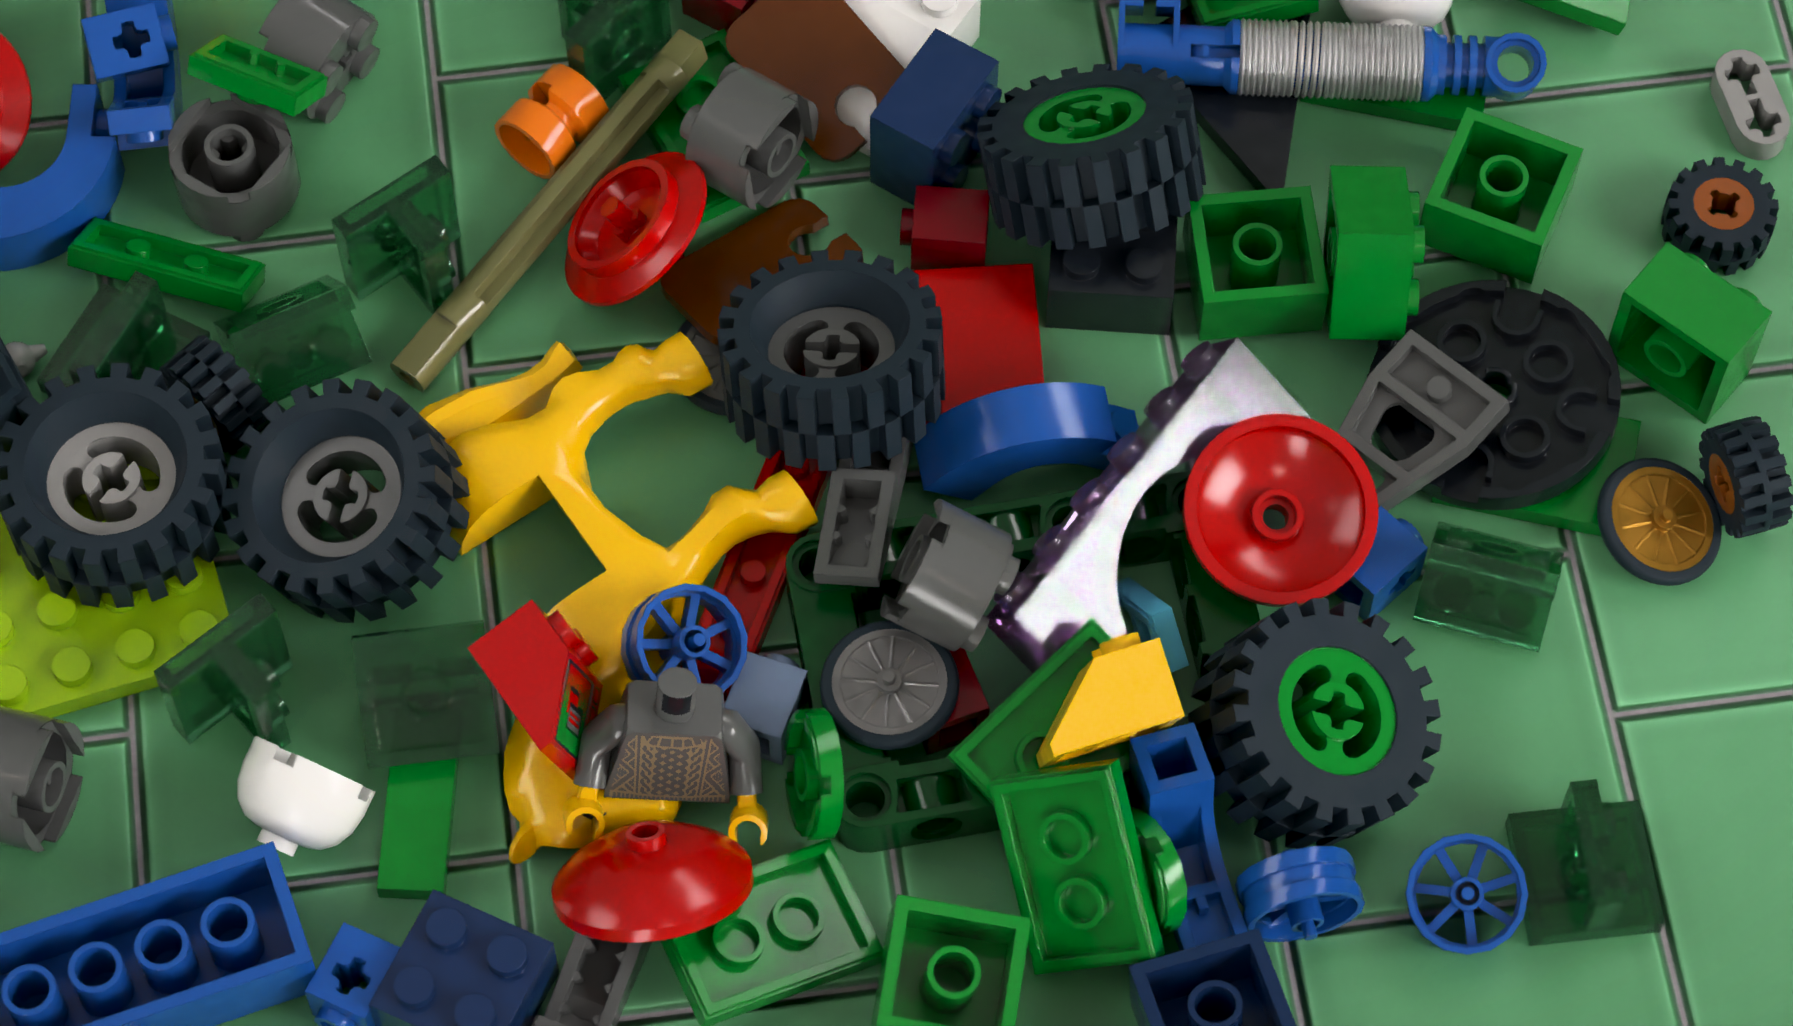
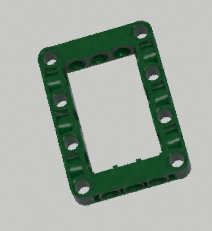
M1191 471L962 509L1012 535V544H1014L1012 556L1020 560V565L1010 587L1170 561L1198 679L1209 673L1203 666L1213 653L1223 648L1225 642L1260 621L1257 604L1235 596L1215 582L1200 565L1190 547L1184 528L1182 511L1184 490ZM936 513L928 514L934 518H937ZM923 515L895 520L880 587L820 584L807 580L805 576L814 571L821 532L801 537L791 545L786 555L787 597L801 667L808 670V703L810 709L824 708L820 693V679L824 663L834 646L844 636L859 628L858 613L880 610L884 594L896 600L901 582L891 578V574L907 540ZM1064 529H1074L1081 532L1084 536L1078 539H1066L1059 536L1057 532ZM1188 716L1183 717L1170 728L1188 724ZM836 728L843 758L844 773L843 813L836 836L846 848L858 853H872L1000 830L995 807L948 758L899 766L898 760L891 761V756L886 757L885 750L861 745L845 736ZM1198 732L1200 740L1203 742L1204 734L1203 732ZM1210 763L1211 769H1212L1213 774H1214V777H1215L1216 774H1215V772H1214V770H1213V768H1212V765H1211V763ZM1124 772L1123 778L1130 807H1134L1130 772ZM870 802L877 805L881 811L871 817H859L854 815L849 809L858 803Z

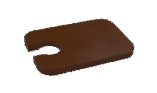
M758 0L732 23L725 38L726 48L738 64L751 68L814 102L818 110L817 133L814 141L804 137V140L820 157L834 163L842 162L852 157L867 143L855 127L844 124L838 117L837 104L841 95L850 88H867L874 94L878 106L905 70L844 0Z
M799 198L781 202L677 261L661 277L662 293L707 340L715 345H719L717 329H720L719 314L722 306L731 307L729 294L738 284L751 289L750 275L762 267L772 275L779 272L778 260L794 255L798 264L812 262L811 255L797 254L789 246L797 237L815 233L829 225L828 216L809 200ZM847 233L832 240L825 249L828 250L829 260H843L845 250L862 251L860 246Z

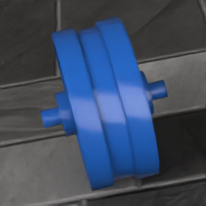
M684 583L647 596L631 611L622 630L621 657L627 675L632 681H658L659 675L664 670L681 664L682 668L691 671L696 676L697 682L701 683L696 659L720 671L717 679L712 684L721 687L724 692L738 679L745 664L748 635L741 614L726 596L705 585ZM669 598H686L680 627L663 607L662 601ZM699 604L709 611L717 623L707 628L695 625ZM650 614L666 633L661 639H643L644 626ZM719 633H722L725 642L724 657L709 650L710 638ZM644 651H658L661 659L664 661L655 674L649 668Z
M1470 833L1443 837L1423 850L1409 871L1405 891L1409 916L1422 936L1442 950L1466 955L1490 951L1509 939L1524 918L1529 895L1524 870L1511 851L1490 837ZM1458 844L1478 845L1467 877L1460 875L1444 848ZM1487 849H1489L1505 862L1511 870V874L1480 883L1477 878ZM1433 855H1436L1453 883L1450 887L1417 883L1424 865ZM1515 883L1516 904L1513 915L1510 916L1485 900L1484 893ZM1416 893L1449 897L1450 903L1427 925L1419 912ZM1477 907L1506 925L1494 937L1477 943L1474 909ZM1458 909L1463 910L1467 944L1450 942L1435 933Z
M1311 846L1284 850L1282 853L1267 857L1248 867L1237 877L1235 884L1238 900L1244 906L1243 918L1248 931L1259 928L1265 942H1288L1299 939L1313 940L1320 934L1332 931L1350 922L1362 912L1365 904L1361 887L1355 881L1356 868L1353 857L1346 849L1335 846Z

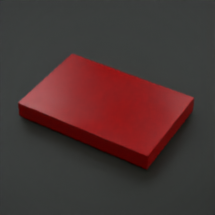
M1033 263L912 270L919 275V288L929 285L936 296V307L940 306L946 386L945 400H941V414L964 402L996 391L1045 383Z

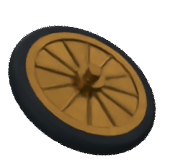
M1641 458L1618 467L1602 486L1597 504V520L1601 536L1611 555L1632 575L1657 585H1681L1701 576L1714 562L1721 543L1720 515L1715 501L1707 488L1687 469L1664 459Z

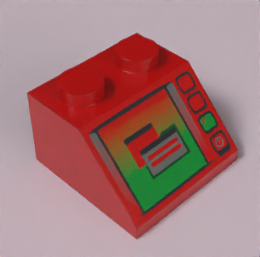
M531 599L467 647V649L539 750L573 780L582 731L598 714L603 684L590 666L599 658L576 628H572L559 610L548 616Z

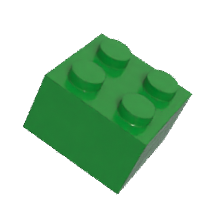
M1467 107L1424 202L1419 225H1424L1425 245L1532 284L1573 188L1583 149Z
M1330 165L1322 251L1329 289L1326 306L1329 339L1401 340L1405 336L1407 316L1418 315L1420 299L1419 279L1413 278L1414 263H1423L1425 228L1424 225H1419V192L1409 191L1405 167Z
M1311 186L1204 194L1199 201H1190L1191 210L1185 214L1182 236L1199 341L1322 330L1329 289Z
M1667 241L1624 290L1608 343L1612 348L1618 365L1706 424L1749 374L1772 311L1764 307L1760 300L1750 291L1744 288H1736L1712 272L1701 258L1692 253H1684Z
M897 894L889 913L871 1026H1015L1031 918Z

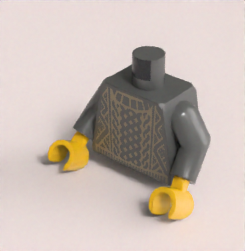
M668 668L659 675L658 681L634 680L627 683L620 703L610 704L584 727L573 784L579 785L578 794L571 796L562 808L564 825L568 836L571 837L574 819L584 813L594 816L591 825L593 840L602 836L605 830V819L599 800H597L598 789H604V797L712 803H730V795L737 796V805L730 813L728 837L738 843V824L744 821H752L760 828V845H763L767 840L768 813L762 805L757 803V794L763 793L759 737L738 711L725 708L723 689L716 684L698 683L696 676L686 668Z

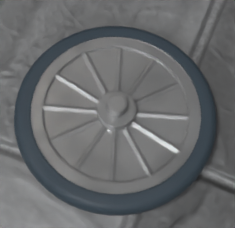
M878 621L853 630L834 646L822 669L820 693L824 708L832 716L836 728L845 736L867 747L895 750L919 744L933 736L944 726L956 706L960 680L957 665L948 649L894 622Z

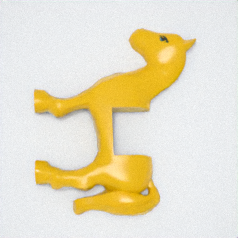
M681 331L663 341L655 350L646 349L639 344L627 345L618 352L611 363L599 370L581 372L583 367L574 353L564 343L556 341L549 348L543 359L529 371L500 382L465 389L432 403L419 412L428 423L446 438L444 441L456 451L462 465L455 469L468 480L470 496L455 499L469 512L467 529L452 528L449 535L461 545L459 550L461 556L554 498L606 570L572 592L547 613L550 616L556 610H559L572 628H576L598 656L599 660L590 666L603 684L598 714L610 704L620 703L626 684L632 682L627 675L621 657L622 630L631 611L647 596L684 583L703 585L708 574L724 554L735 545L756 535L771 532L797 535L818 523L814 508L804 491L785 470L768 477L757 490L727 485L712 494L704 512L692 527L678 541L667 548L640 535L606 509L594 494L585 451L591 436L608 418L634 402L667 393L691 397L713 384L709 369L688 337ZM669 598L662 601L663 607L680 627L686 598ZM650 614L644 626L643 639H661L666 633ZM644 651L649 668L655 674L664 661L661 659L658 651ZM515 718L504 751L503 772L504 793L511 814L519 821V829L510 844L509 861L512 864H520L533 856L541 846L566 849L582 848L594 841L591 833L594 816L589 813L578 815L572 823L573 830L570 837L565 829L562 810L565 802L571 796L578 794L579 785L573 784V780L539 750L519 720ZM598 789L597 800H599L605 819V830L602 836L617 828L637 822L651 820L673 821L679 812L682 801L604 797V789Z

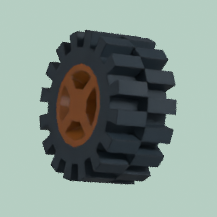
M198 335L159 368V371L163 373L167 389L178 380L190 389L194 404L202 401L210 413L213 426L217 429L220 443L225 453L228 451L230 455H235L246 446L239 439L249 425L261 433L271 423L262 413L270 403L261 396L263 391L258 384L252 383L248 378L250 374L244 367L240 368L235 363V358L228 351L224 353L220 344L214 340L210 341L208 336Z

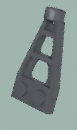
M1410 329L1370 372L1337 433L1355 448L1366 465L1384 477V482L1376 489L1378 508L1382 506L1385 510L1389 511L1467 458L1509 413V400L1414 330ZM1393 406L1403 407L1434 430V437L1427 446L1411 457L1399 461L1390 459L1372 445V435L1385 411Z

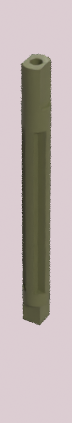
M681 29L673 35L482 259L391 362L390 367L399 379L422 393L426 390L571 220L590 190L619 164L708 60L701 40Z

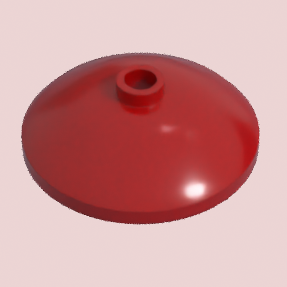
M1277 413L1264 414L1242 420L1228 427L1209 442L1200 453L1191 469L1184 490L1183 522L1188 542L1196 559L1207 574L1224 589L1237 597L1259 605L1283 607L1297 601L1298 606L1312 598H1325L1346 584L1362 566L1371 550L1377 532L1378 499L1374 481L1362 457L1336 431L1320 422L1303 416ZM1267 510L1279 511L1284 516L1285 526L1281 529L1269 528L1263 520V513Z
M651 820L617 828L583 846L559 870L552 883L551 892L557 917L573 931L603 941L642 943L684 936L723 920L736 911L748 898L753 888L754 874L752 861L747 851L725 834L705 826L685 822Z

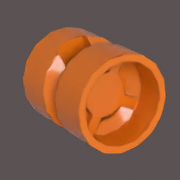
M553 64L528 90L529 99L519 98L494 125L496 136L508 154L524 169L542 179H550L575 151V141L581 143L609 111L604 98L583 75L563 64Z

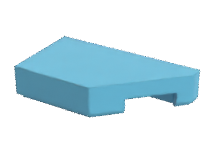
M1130 577L1110 584L1108 592L1111 599L1129 612L1134 628L1132 633L1138 632L1141 643L1160 637L1171 673L1189 666L1172 607Z

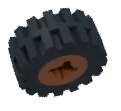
M1714 157L1710 166H1707L1705 160L1702 159L1694 162L1691 171L1685 167L1678 174L1676 182L1673 181L1662 213L1661 224L1664 226L1661 234L1664 242L1672 241L1671 244L1684 253H1692L1698 256L1714 273L1717 268H1723L1726 276L1735 274L1739 265L1744 270H1747L1754 265L1756 258L1760 259L1777 222L1778 217L1776 216L1779 205L1778 199H1772L1775 191L1770 182L1760 183L1763 174L1756 168L1748 173L1743 170L1745 162L1735 159L1733 166L1725 165V157ZM1720 209L1726 211L1727 213L1721 214L1718 212L1716 214H1713L1710 210Z
M1751 416L1703 431L1701 434L1702 441L1699 442V451L1703 457L1699 458L1700 468L1705 474L1703 483L1715 501L1720 515L1721 526L1725 525L1726 532L1730 536L1734 535V538H1742L1788 524V520L1792 518L1793 514L1790 508L1793 505V495L1789 491V487L1792 486L1790 475L1786 474L1785 466L1787 463L1784 454L1780 455L1778 450L1779 442L1775 435L1771 436L1770 426L1766 421L1762 422L1759 416Z

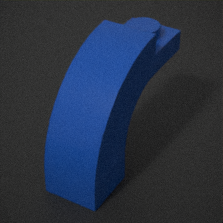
M105 0L106 13L154 2L157 16L169 14L178 46L173 0ZM125 26L122 28L121 39L114 41L113 44L116 49H126L130 58L140 56L141 45L149 42L146 34L136 35L132 26ZM179 49L167 52L170 61L168 67L114 79V98L106 113L110 136L117 135L119 151L168 146L169 133L173 129L175 121L183 113Z
M97 84L72 85L66 139L63 149L55 162L46 171L30 181L14 186L0 187V271L31 267L67 252L68 246L86 225L95 217L104 219L117 199L123 183L125 167L116 137L109 134L106 113L108 109L104 108Z
M1052 382L1018 386L969 400L942 413L936 423H927L926 435L914 444L923 490L970 501L1000 480L1019 471L1037 466L1062 463L1078 464L1131 477L1147 465L1135 410L1108 404L1104 386L1076 382Z
M1194 722L1129 739V770L1134 808L1142 810L1159 823L1170 837L1182 862L1187 884V912L1181 927L1173 932L1179 951L1247 932L1248 929L1232 889L1218 841L1213 805L1215 777Z

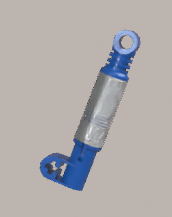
M1120 0L1117 70H1121L1126 63L1141 64L1142 73H1146L1153 67L1166 70L1167 78L1177 75L1184 80L1185 85L1222 86L1229 94L1238 93L1240 96L1243 93L1245 96L1248 94L1254 96L1256 94L1258 97L1261 94L1264 97L1267 94L1270 97L1281 95L1282 98L1285 95L1288 98L1292 95L1297 98L1300 95L1302 98L1308 96L1310 99L1313 96L1317 99L1322 96L1324 99L1329 97L1331 100L1334 97L1337 100L1340 97L1343 100L1347 97L1349 100L1352 98L1355 100L1358 98L1363 100L1365 98L1367 101L1370 99L1373 101L1384 99L1386 102L1389 99L1392 102L1395 99L1398 102L1402 99L1403 102L1408 100L1411 103L1414 100L1417 103L1418 101L1428 102L1434 95H1443L1445 87H1449L1450 95H1459L1460 88H1464L1466 96H1474L1475 89H1480V96L1495 97L1499 100L1511 102L1521 100L1530 95L1543 78L1547 66L1546 54L1541 44L1530 35L1519 32L1503 36H1484L1482 43H1478L1477 36L1468 35L1467 43H1462V35H1453L1452 42H1447L1446 34H1438L1431 26L1419 25L1417 27L1415 24L1412 26L1409 24L1406 26L1394 24L1392 26L1389 23L1386 26L1383 23L1380 26L1378 23L1375 25L1372 23L1369 25L1364 23L1362 25L1360 22L1358 24L1354 22L1351 24L1348 22L1337 24L1334 21L1331 24L1329 21L1327 23L1324 21L1321 26L1317 21L1314 23L1313 29V23L1309 21L1306 29V23L1303 20L1300 22L1299 27V23L1296 20H1291L1290 22L1278 20L1276 22L1273 19L1270 22L1269 19L1258 21L1255 18L1252 21L1249 18L1246 21L1243 18L1242 20L1232 19L1226 26L1181 25V0H1156L1155 17H1173V24L1125 23V15L1143 16L1144 0ZM1507 53L1520 55L1528 64V77L1516 82L1507 80L1498 70V57Z

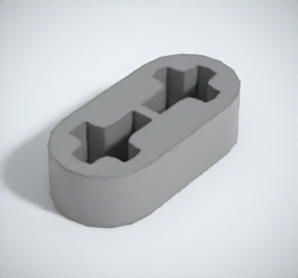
M1744 49L1731 50L1724 53L1717 60L1710 82V90L1732 144L1739 153L1754 160H1768L1777 156L1784 147L1791 122L1789 113L1767 64L1754 52ZM1730 74H1737L1741 81L1751 80L1746 94L1739 80H1728ZM1754 115L1762 130L1772 129L1770 136H1764L1760 129L1750 130Z

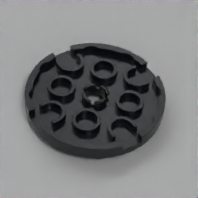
M1476 280L1459 283L1435 291L1419 300L1418 315L1407 316L1405 334L1410 329L1414 330L1484 383L1501 385L1510 393V396L1507 398L1510 407L1509 413L1478 447L1463 461L1420 490L1441 501L1461 507L1479 510H1510L1531 506L1554 498L1584 479L1602 459L1611 444L1620 411L1621 381L1617 360L1610 344L1598 326L1582 310L1561 296L1545 289L1541 295L1524 289L1507 287V280ZM1379 340L1378 350L1371 363L1369 374L1400 340ZM1393 406L1385 411L1373 436L1382 453L1394 461H1399L1411 457L1427 446L1434 437V430L1403 407Z

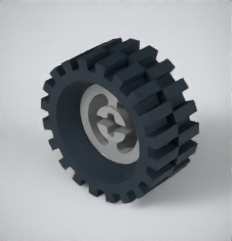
M111 363V375L104 378L97 377L94 365L77 368L79 383L65 387L60 376L44 383L48 398L39 404L32 396H27L17 406L23 424L19 426L6 420L0 431V440L5 452L0 451V513L17 554L22 556L27 570L37 581L45 576L50 590L66 599L72 587L75 586L82 605L99 607L102 593H111L116 608L134 606L133 592L147 589L153 602L168 596L164 581L174 575L183 586L195 579L198 574L193 559L198 555L211 563L220 550L215 532L227 535L224 522L232 518L230 511L222 506V493H224V489L233 488L229 474L226 473L228 466L217 429L214 428L210 413L202 401L194 404L190 389L178 380L167 389L161 371L145 367L141 379L137 380L133 378L129 363ZM138 465L151 470L160 478L159 485L155 490H146ZM86 494L96 521L85 518L74 510V501L79 495Z

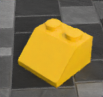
M1133 632L1099 644V649L1091 652L1093 659L1078 673L1036 754L1040 768L1129 741V739L1165 730L1185 716L1160 637L1141 643L1138 632Z

